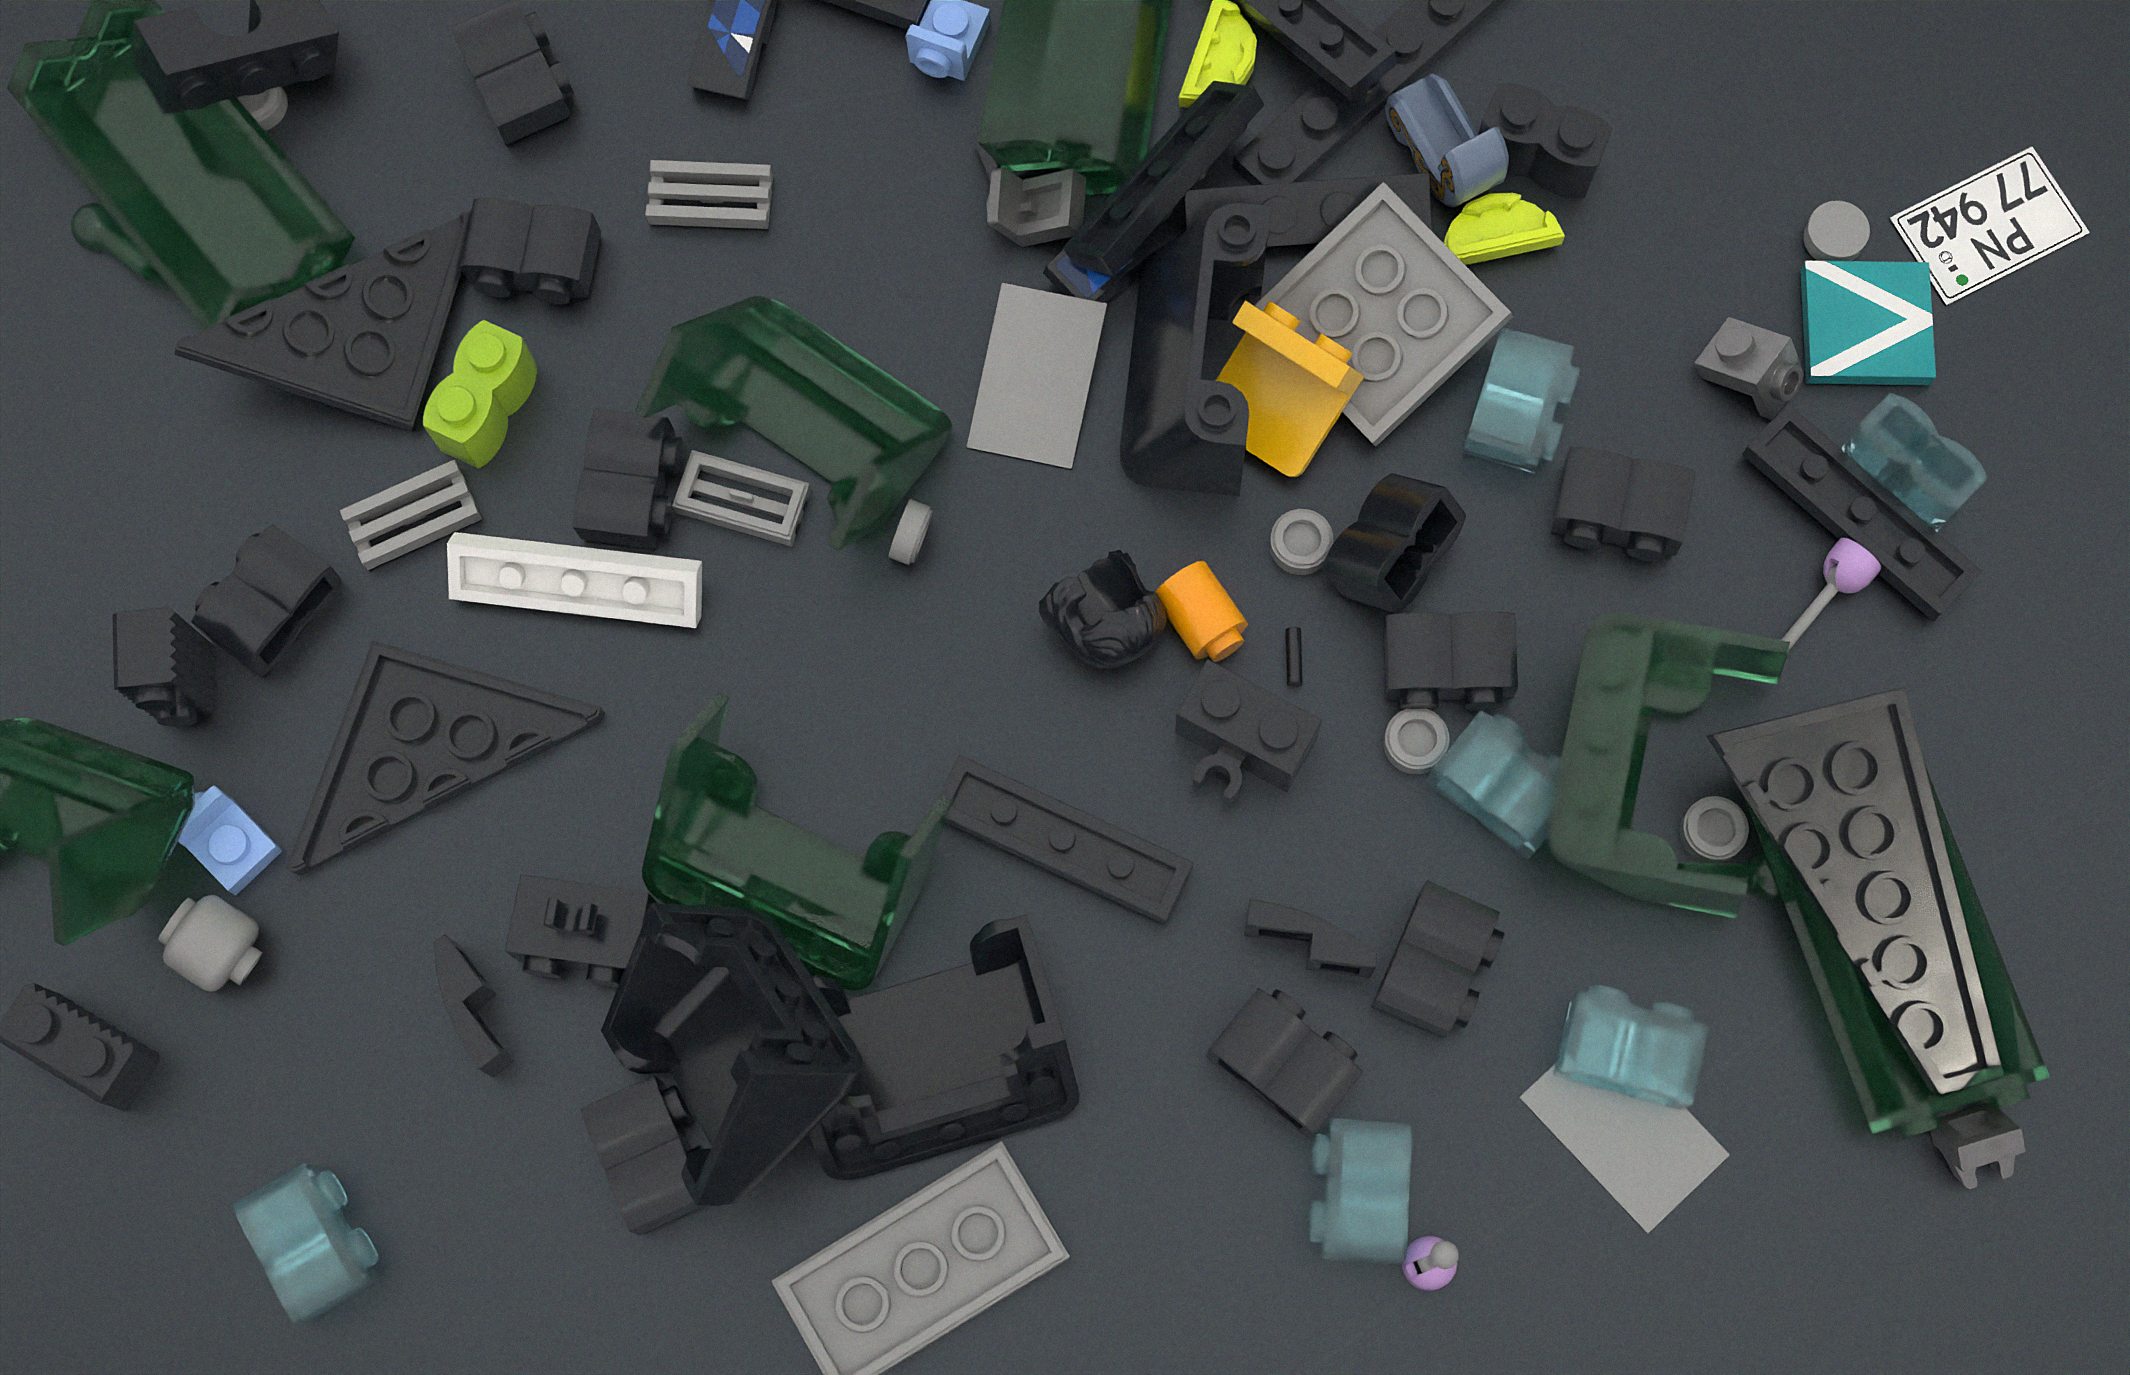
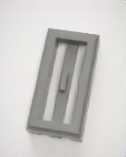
M651 160L650 173L652 178L651 182L648 183L649 204H646L645 213L648 224L769 229L773 182L771 165ZM683 183H703V184H683ZM708 184H728V185H708ZM733 185H753V186H733ZM664 199L700 200L701 203L719 204L723 203V201L757 203V209L663 205Z
M692 450L672 507L676 514L793 547L796 538L795 530L797 524H801L804 515L803 507L805 501L808 502L812 489L810 483ZM702 471L790 496L791 499L789 505L697 478L699 472ZM692 493L697 494L703 497H707L710 499H714L717 501H721L724 503H728L731 505H735L738 507L783 519L782 524L775 523L772 521H768L765 519H761L758 517H754L751 515H747L744 513H740L737 511L698 501L690 497Z
M455 459L339 510L344 522L348 525L351 539L359 551V558L367 570L482 520L470 489ZM450 484H453L452 486H450V487H448V488H446V489H443V490H441V491H439V492H437V493H434V494H432V495H430V496H428V497H425V498H423V499H421V500H419V501H416V502H414V503H412V504H410V505H407V506H405V507H403V508H401V509H398V510H396V511H394V512H392V513H389V514H387V515H385V516H383V517H380V518H378V519H376V520H374V521H371V522H369V523H367V524L362 525V523H365V522H367V521H369V520H371V519H374V518H376V517H378V516H380V515H383V514H385V513H387V512H389V511H392V510H394V509H396V508H398V507H401V506H403V505H405V504H407V503H410V502H412V501H414V500H416V499H419V498H421V497H423V496H425V495H428V494H430V493H432V492H434V491H437V490H439V489H441V488H443V487H446V486H448V485H450ZM460 500L462 507L375 546L370 544L369 540L403 525L408 526L425 518L426 515Z

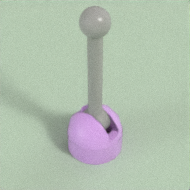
M1839 539L1829 551L1823 563V574L1827 585L1775 647L1766 648L1761 653L1760 663L1765 670L1777 672L1784 667L1786 653L1838 591L1855 593L1871 583L1881 571V565L1868 550L1850 539Z
M1427 1235L1419 1237L1412 1241L1403 1253L1402 1270L1404 1276L1411 1285L1420 1290L1435 1291L1443 1288L1455 1276L1459 1258L1458 1249L1453 1243L1437 1236ZM1415 1261H1417L1422 1272L1419 1275L1413 1263Z

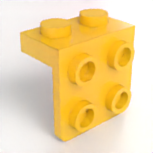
M1245 301L1232 323L1246 331L1215 381L1233 385L1243 393L1248 402L1249 421L1246 450L1284 475L1298 477L1307 468L1365 376L1347 365L1353 353L1321 333L1316 342L1312 343L1296 333L1295 330L1301 320L1271 301H1268L1263 311Z

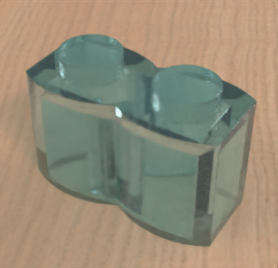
M1503 326L1494 348L1462 453L1532 474L1535 473L1541 457L1553 460L1563 429V424L1553 422L1558 401L1570 403L1581 369L1570 365L1574 347Z
M1892 393L1860 422L1841 448L1935 531H1938L1987 480L1982 465L1970 451L1951 439L1938 436L1933 422L1921 408L1910 400Z
M1480 711L1434 766L1427 779L1450 801L1477 818L1504 844L1529 859L1584 791L1575 783L1577 775L1567 763L1552 754H1546L1545 757H1542L1532 751L1523 742L1526 739L1524 731L1514 721L1502 714L1497 713L1492 717Z
M1591 985L1588 993L1579 991L1570 999L1553 1075L1582 1085L1618 1092L1634 1099L1664 1107L1682 1110L1693 1104L1709 1026L1692 1020L1693 1011L1669 1003H1654L1653 1010L1643 1009L1628 1003L1629 995L1626 992L1601 985Z
M1331 1118L1327 1125V1134L1315 1133L1312 1170L1313 1174L1324 1175L1323 1201H1311L1309 1241L1321 1242V1258L1400 1265L1406 1261L1412 1124Z
M307 1163L299 1165L233 1204L234 1211L247 1239L262 1261L279 1300L294 1323H308L378 1281L372 1265L379 1262L378 1254L362 1228L357 1227L351 1230L347 1224L341 1207L348 1203V1199L339 1180L331 1170L327 1169L320 1172L317 1166Z

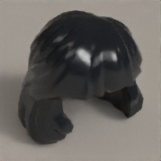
M1121 550L1109 552L1107 558L1098 559L1092 564L1091 568L1078 574V577L1067 576L1060 582L1054 583L1046 595L1039 601V613L1043 622L1081 661L1101 669L1121 667L1141 657L1158 640L1167 623L1165 608L1154 591L1145 589L1138 576L1136 564L1133 563L1128 553H1123Z

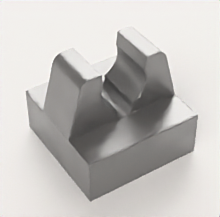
M1992 1102L1929 1120L1933 1144L1942 1152L1953 1175L1968 1189L1978 1187L1975 1176L1977 1167L1990 1164V1167L2002 1179L2011 1177L2014 1172L2015 1155L2026 1152L2022 1129Z

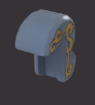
M1430 74L1388 96L1385 104L1388 123L1398 142L1405 146L1409 145L1419 173H1429L1430 191L1436 199L1454 208L1504 182L1509 167V155L1499 127H1493L1478 135L1446 79Z

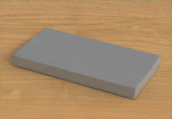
M1001 1141L773 1279L771 1282L824 1375H881L1070 1259V1256Z

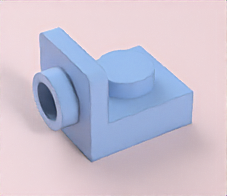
M930 0L920 25H910L906 34L909 61L930 76L944 78L948 75L965 81L991 22L990 9L964 0Z
M212 786L206 792H198L189 797L178 808L175 814L176 820L166 830L174 840L185 846L227 891L235 896L283 852L274 840L233 798L216 786Z

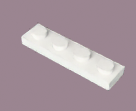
M454 532L447 542L449 599L696 628L701 618L702 561Z

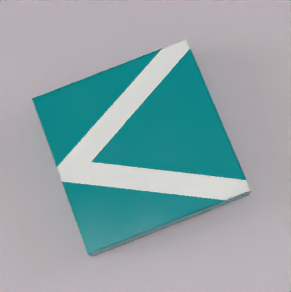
M1804 262L1800 273L1806 384L1931 385L1936 378L1929 262Z

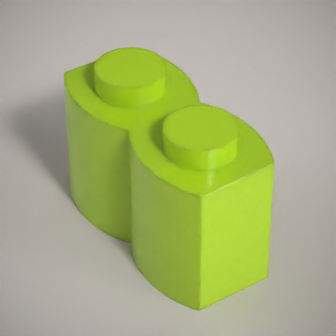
M485 320L476 324L461 341L454 359V373L447 376L434 389L428 399L423 415V426L441 452L478 469L487 464L502 446L508 429V416L516 412L525 403L534 388L537 378V364L523 338Z

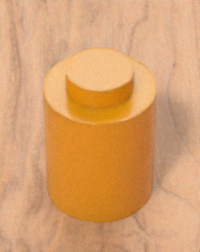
M1198 561L1181 569L1155 591L1165 608L1166 617L1195 659L1199 660L1210 656L1213 662H1218L1231 655L1245 642L1241 633L1248 626V622L1205 561Z

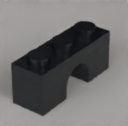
M250 0L248 34L242 36H226L212 31L201 21L194 7L134 20L133 62L165 116L185 110L202 109L209 104L245 95H258L268 89L300 81H313L324 75L335 73L339 31L320 0Z

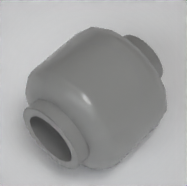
M207 895L197 902L187 898L176 910L158 938V941L165 945L163 950L164 964L207 992L217 991L229 979L241 985L263 954V952L253 947L259 933L258 923L216 895Z

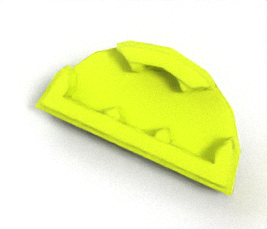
M1229 0L1212 1L1179 95L1178 107L1189 108L1213 80L1246 85L1254 71L1257 39L1255 34L1252 33L1250 24L1240 14V8L1235 3Z
M1490 193L1468 202L1463 207L1462 212L1451 222L1444 239V244L1465 265L1562 245L1565 235L1551 212L1546 211L1545 213L1535 204L1521 200V195L1516 193Z

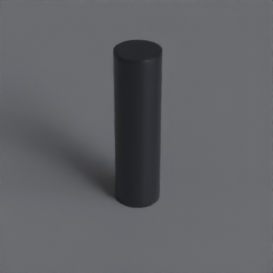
M1289 627L1285 629L1287 685L1300 686L1303 684L1301 628Z

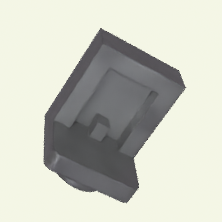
M1005 167L994 169L991 172L990 194L986 205L988 224L1021 247L1072 237L1083 226L1087 178L1076 170L1069 169L1022 180Z
M1731 317L1726 319L1694 363L1700 378L1752 396L1759 415L1768 419H1773L1785 402L1790 401L1797 394L1804 377V371L1791 337Z

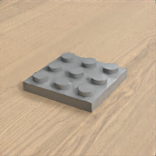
M1384 182L1254 305L1263 311L1268 301H1271L1301 320L1295 332L1315 343L1322 333L1353 353L1347 365L1365 377L1342 412L1375 447L1513 318L1511 311Z

